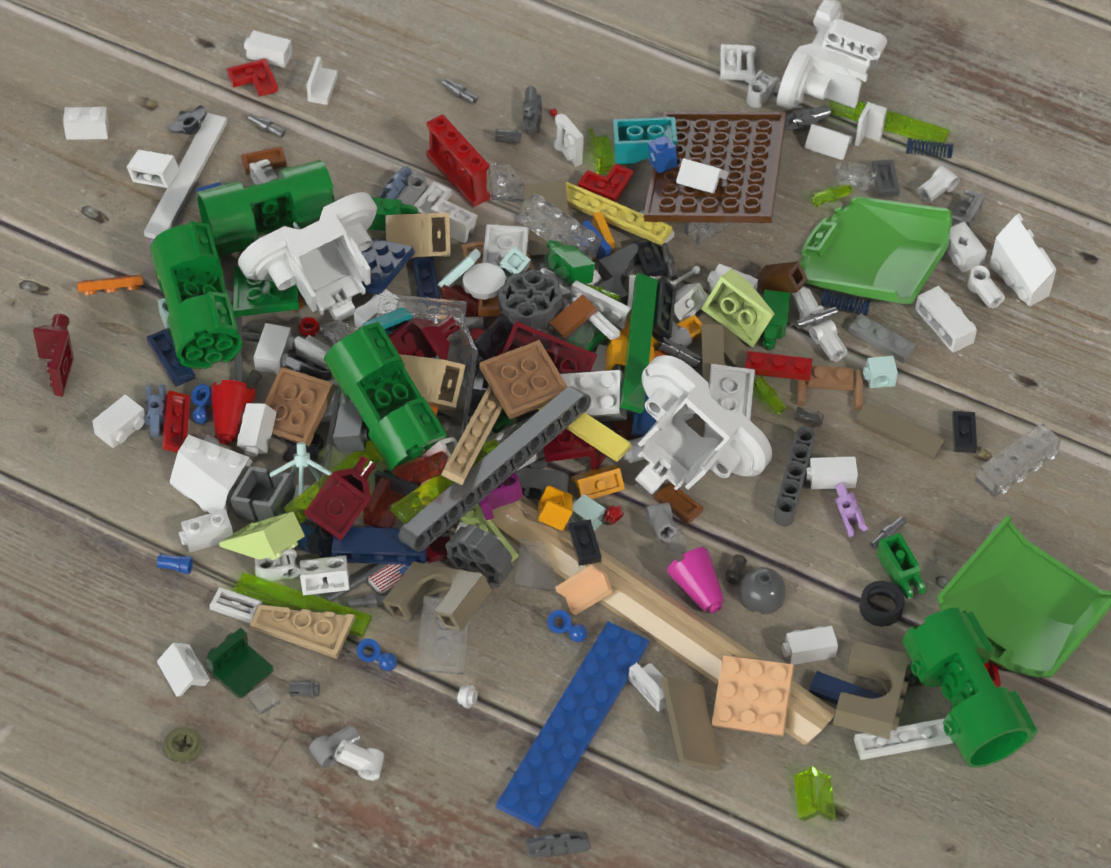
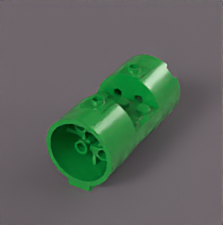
M320 160L278 170V179H273L259 185L254 184L248 188H244L240 181L197 192V203L202 223L209 224L219 257L243 251L258 240V236L274 232L284 226L295 229L293 226L294 222L298 224L300 229H303L319 221L323 207L337 200H334L332 189L334 187L327 167Z
M190 221L186 225L175 226L163 231L152 241L150 254L159 288L164 293L169 311L168 324L176 355L183 366L192 369L212 368L211 364L223 361L225 364L238 355L242 348V341L234 310L225 288L223 270L210 226L206 223Z
M379 321L361 326L359 330L340 340L326 353L324 362L346 399L352 400L369 429V438L388 470L394 476L414 470L415 468L412 464L439 440L449 438L428 401L422 397L405 369L404 361Z
M959 608L944 609L925 617L926 622L917 629L912 626L906 632L902 644L912 661L911 668L913 673L918 676L920 682L925 686L941 687L944 698L948 699L952 706V710L947 713L943 722V729L945 734L950 736L953 744H956L968 767L980 768L992 765L1011 756L1025 744L1033 741L1038 730L1017 691L1010 692L1007 688L996 687L984 666V663L989 661L994 649L973 611L967 613L965 610L961 612Z

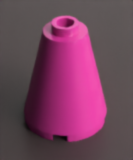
M695 548L683 554L684 559L679 563L675 560L668 566L667 572L669 576L704 612L713 614L723 607L724 597L707 548Z

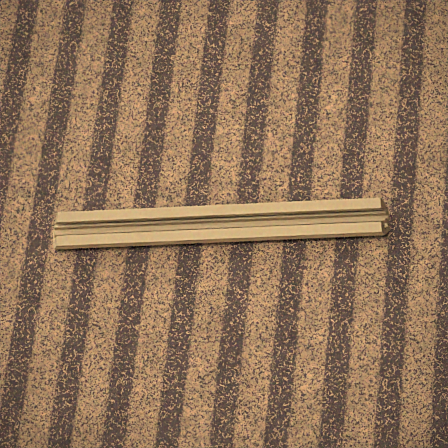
M522 496L516 502L492 510L494 518L491 520L505 538L564 579L568 580L590 565H594L605 572L613 593L598 602L717 685L719 683L723 655L762 660L602 549H600L601 562L579 566L568 526L566 525L564 530L561 531L538 521V506L526 497ZM792 680L784 731L803 745H806L835 716L836 710Z

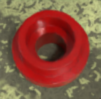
M305 317L300 321L298 331L304 337L308 335L314 337L319 333L320 325L315 318Z
M614 505L610 506L605 511L603 521L605 523L608 522L610 526L615 524L624 516L622 507L620 505L617 507Z

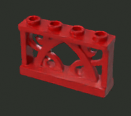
M441 114L427 121L426 126L429 129V149L426 150L427 158L472 208L488 201L490 193L487 191V170L490 169V165L445 115Z

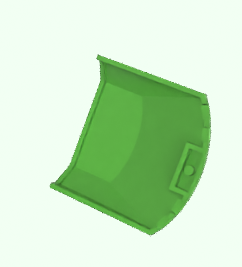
M856 196L850 199V204L844 208L838 206L834 209L835 214L829 219L825 217L811 232L802 248V258L799 261L808 278L804 283L862 297L912 305L948 249L953 218L951 210L947 208Z
M1008 515L937 596L941 610L959 608L961 612L964 610L967 613L973 611L994 649L989 659L990 662L1016 673L1044 678L1053 677L1111 610V591L1099 589L1029 542L1012 523L1011 517Z

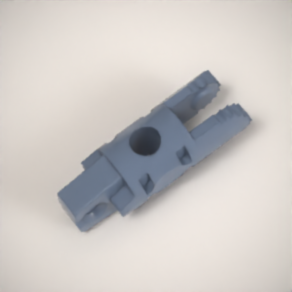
M405 166L395 173L378 198L396 199L408 184L409 176L414 174L411 169Z
M146 385L145 425H150L151 437H160L161 425H164L166 385H160L159 395H152L151 385Z

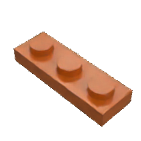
M143 274L78 281V292H83V295L96 294V290L105 289V293L116 292L120 287H126L127 290L140 289L139 285L144 284Z

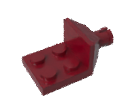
M64 314L53 315L51 325H42L33 329L38 358L52 359L48 360L47 373H50L49 384L53 387L54 396L61 397L64 395L74 361L70 334L67 329L70 321Z
M448 315L447 318L437 324L432 320L412 318L388 336L401 355L425 358L435 357L436 359L447 360L450 345L447 338L460 330V326L456 325L457 322L452 315Z
M568 429L563 430L543 447L546 462L589 456L591 470L598 469L607 457V455ZM622 429L613 431L623 437Z
M364 456L359 458L354 468L332 472L303 513L340 541L371 500L369 481L367 479L376 468V465L370 462L363 469V466L369 460Z

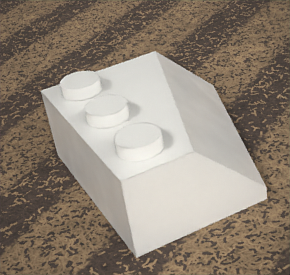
M1019 213L996 237L990 266L994 272L1003 278L1006 285L1010 286L1017 293L1018 297L1030 307L1049 297L1057 269L1044 249L1036 246L1033 239L1034 234L1030 229L1026 231L1021 223L1024 219Z
M188 435L177 453L169 482L170 485L188 499H192L199 504L204 512L213 513L225 509L227 513L232 506L230 498L250 467V458Z

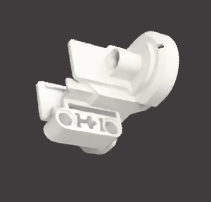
M823 0L813 20L818 33L811 44L799 46L797 51L794 52L779 88L777 105L790 110L796 107L798 103L801 104L806 95H810L821 100L827 98L855 108L859 99L861 81H867L868 74L866 72L868 69L875 70L877 68L879 57L887 44L886 37L875 31L844 21V12H842V6L838 0Z
M360 192L343 197L323 207L319 221L301 230L284 226L256 240L240 255L238 265L246 278L253 280L273 279L279 290H285L296 285L312 312L318 309L320 314L323 315L324 310L327 309L333 320L339 323L354 315L356 309L351 297L360 292L362 295L365 294V288L361 282L364 281L366 285L371 283L370 267L361 252L368 249L373 243L366 230L371 226L375 218L377 206L368 193Z
M663 355L654 358L644 369L642 385L649 397L645 403V408L657 421L638 442L640 447L643 444L645 445L638 456H643L649 463L635 480L651 495L666 479L675 485V490L679 489L684 482L687 483L685 488L689 490L709 469L721 478H727L731 473L753 477L759 475L769 464L772 458V449L763 432L742 413H731L722 408L711 398L708 382L687 363L678 358ZM687 404L724 438L721 443L716 438H703L688 426L684 420L682 407Z

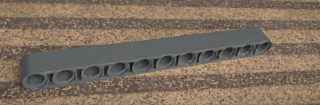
M573 386L567 387L472 467L463 485L456 482L453 483L407 522L399 532V540L415 551L420 552L586 412L591 404V397Z

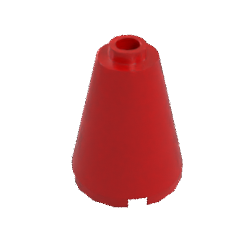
M222 380L221 384L216 385V382H214L212 385L215 438L221 444L230 445L232 442L237 441L246 403L253 404L256 397L255 389L253 387L252 390L246 388L247 384L244 382Z

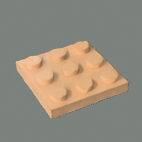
M723 655L712 726L784 737L795 666L793 664Z

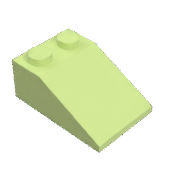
M730 269L720 277L702 307L704 312L751 347L755 346L775 314L750 282L733 269Z
M292 511L250 523L219 542V545L222 548L259 560L268 557L270 560H274L283 555L282 551L284 549L289 550L298 545L297 541L305 535Z

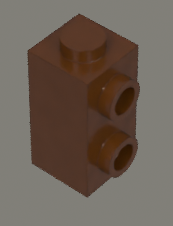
M798 261L765 265L756 276L763 293L764 290L796 293L808 279Z

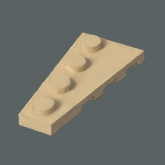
M259 605L250 623V628L337 659L353 625L355 615H338L335 612L318 613L306 609L299 611L290 610L286 607Z

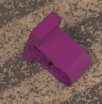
M513 473L480 501L486 521L494 518L493 509L516 502L522 498L523 490L516 473Z

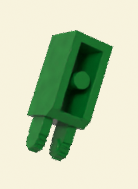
M371 197L377 206V212L368 229L386 231L385 215L417 214L418 209L415 205L402 204V200Z
M555 240L547 242V247L550 250L545 255L548 267L570 287L575 281L582 284L593 282L595 263L575 246H563Z
M764 290L762 299L775 314L760 337H763V347L767 350H772L776 346V339H782L786 334L790 293Z
M898 533L880 539L877 556L893 584L900 588L907 599L913 597V591L910 587L914 585L920 595L926 593V587L920 577V565L902 534Z

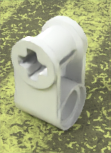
M760 70L748 85L747 104L754 108L763 106L767 99L776 91L780 79L766 75L763 70Z
M284 549L282 551L283 555L274 560H270L269 557L261 560L255 559L256 578L260 582L268 583L270 581L297 577L300 574V567L295 559L297 557L296 550Z

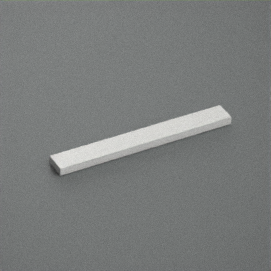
M207 113L201 128L178 167L179 173L169 188L166 189L145 228V237L155 239L163 231L172 228L228 123L226 117Z

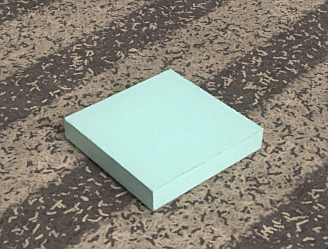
M476 248L444 276L438 284L442 290L449 287L477 261L481 253Z

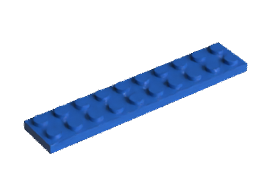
M609 621L606 623L497 801V809L540 829L629 679V668L639 663L649 646L650 640Z

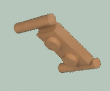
M812 365L810 381L797 380L798 406L806 404V387L846 391L854 390V409L861 410L863 407V371L861 370L853 372V368Z

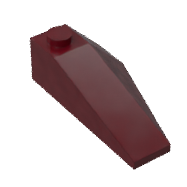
M515 321L502 354L540 340L559 373L591 372L597 354Z

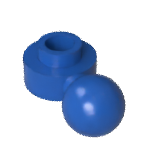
M200 384L194 388L191 395L193 403L198 405V408L193 411L192 418L195 423L203 425L210 419V412L206 408L212 404L211 387L206 384Z
M555 610L547 618V625L552 632H568L571 640L574 642H582L586 639L588 634L586 627L582 624H571V618L567 612ZM557 617L563 620L561 626H556L554 623Z
M364 639L358 644L357 655L362 661L373 662L376 660L384 671H392L397 666L396 656L390 652L381 653L380 646L375 640ZM366 646H371L373 648V653L371 655H366L364 653V648Z

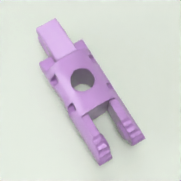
M844 483L836 485L839 497L835 499L848 536H854V529L851 524L858 522L862 531L868 530L854 492L848 493Z

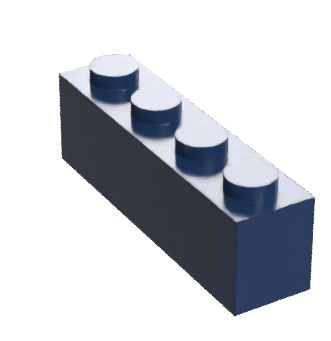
M351 526L341 541L333 536L332 555L333 557L346 556L347 563L411 565L413 562L426 563L428 547L420 552L415 551L399 540L401 529L395 527L375 528L368 526L361 528Z

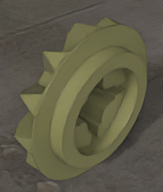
M181 727L174 729L165 737L163 744L164 752L169 759L175 760L176 763L179 761L188 763L193 758L197 759L199 752L202 751V738L197 731L191 728ZM187 740L188 747H185L180 752L178 745H182Z

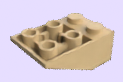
M449 213L385 215L386 241L413 246L415 254L412 257L450 256Z
M399 354L405 363V369L429 405L439 410L454 413L466 365L442 359Z

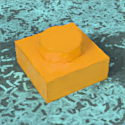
M696 315L677 323L679 328L685 327L688 330L692 342L701 337L702 322Z

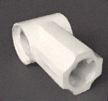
M940 166L934 172L931 179L918 187L920 198L924 202H932L945 191L948 193L952 192L957 187L960 178L945 166Z
M975 266L970 272L967 287L971 292L977 293L988 308L994 309L1004 301L1005 296L989 278V270L984 266Z
M802 287L798 292L792 294V299L800 312V319L810 316V313L817 310H825L822 305L818 306L810 289ZM810 324L803 328L808 329L810 326H813L814 324Z
M831 319L809 327L812 341L816 345L820 344L830 361H840L847 355V349L838 337L837 328Z
M346 740L340 742L334 756L336 761L358 770V775L366 780L379 779L384 760L383 752L374 748L364 749Z

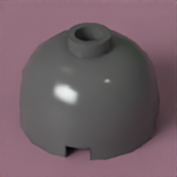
M759 567L751 570L744 576L740 584L739 598L743 606L749 611L754 612L755 610L762 612V614H770L782 607L786 596V587L780 574L771 568Z

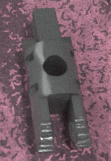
M534 86L527 87L525 91L523 120L528 134L538 132L542 120V98L536 93L537 91Z
M822 106L818 108L809 107L792 112L786 116L785 131L799 130L812 124H817L818 121L831 115V109L828 106Z
M584 831L566 832L527 839L526 850L528 857H554L587 852L591 849V844L588 841V834Z

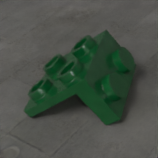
M241 627L235 632L228 634L225 640L218 647L212 648L206 656L208 672L238 698L245 697L273 672V666L248 645L247 632Z

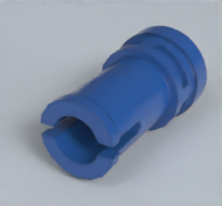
M160 553L157 559V567L177 570L179 573L189 575L193 567V557L183 555L178 557Z

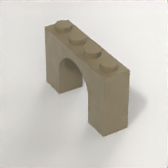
M413 562L385 597L383 603L392 617L410 620L426 599L435 593L449 590L434 612L444 628L462 631L492 590L487 583L486 577L479 572L475 573L462 569Z
M854 640L847 673L877 681L886 689L888 694L880 698L869 699L841 692L833 725L889 739L891 730H897L900 717L895 716L896 712L901 713L904 699L899 697L900 695L905 696L908 685L904 678L909 679L911 665L908 664L909 655Z

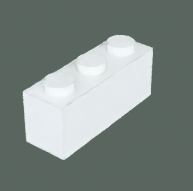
M940 286L918 295L915 310L952 353L974 343L977 332L975 324L967 319L962 309L954 304L949 294L944 292Z

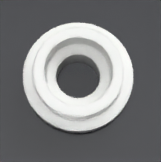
M463 685L459 690L458 703L463 705L464 708H470L477 701L478 692L475 690L474 685Z

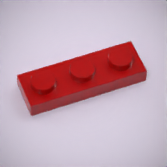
M747 351L745 368L754 369V375L810 381L813 359Z
M171 390L166 394L162 449L178 453L187 438L189 395Z

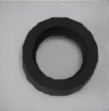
M874 581L868 584L862 591L859 604L860 613L872 625L880 627L890 626L896 623L902 616L905 603L904 594L898 586L891 582ZM875 595L887 596L896 604L895 609L890 612L876 611L869 605V598Z

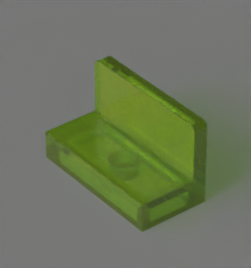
M592 127L588 128L587 146L597 174L610 172L615 164V156L608 136L595 137Z
M814 767L794 775L798 819L805 822L818 815L829 820L835 819L830 775Z

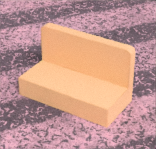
M590 565L555 587L557 593L566 597L570 612L574 615L579 614L613 593L607 574L594 565Z

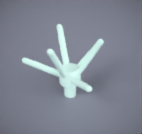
M299 442L297 443V453L294 454V460L270 473V476L273 477L293 466L290 471L291 478L293 479L297 468H299V496H303L304 468L308 467L321 487L324 485V482L315 468L329 476L332 472L310 460V454L306 453V443Z

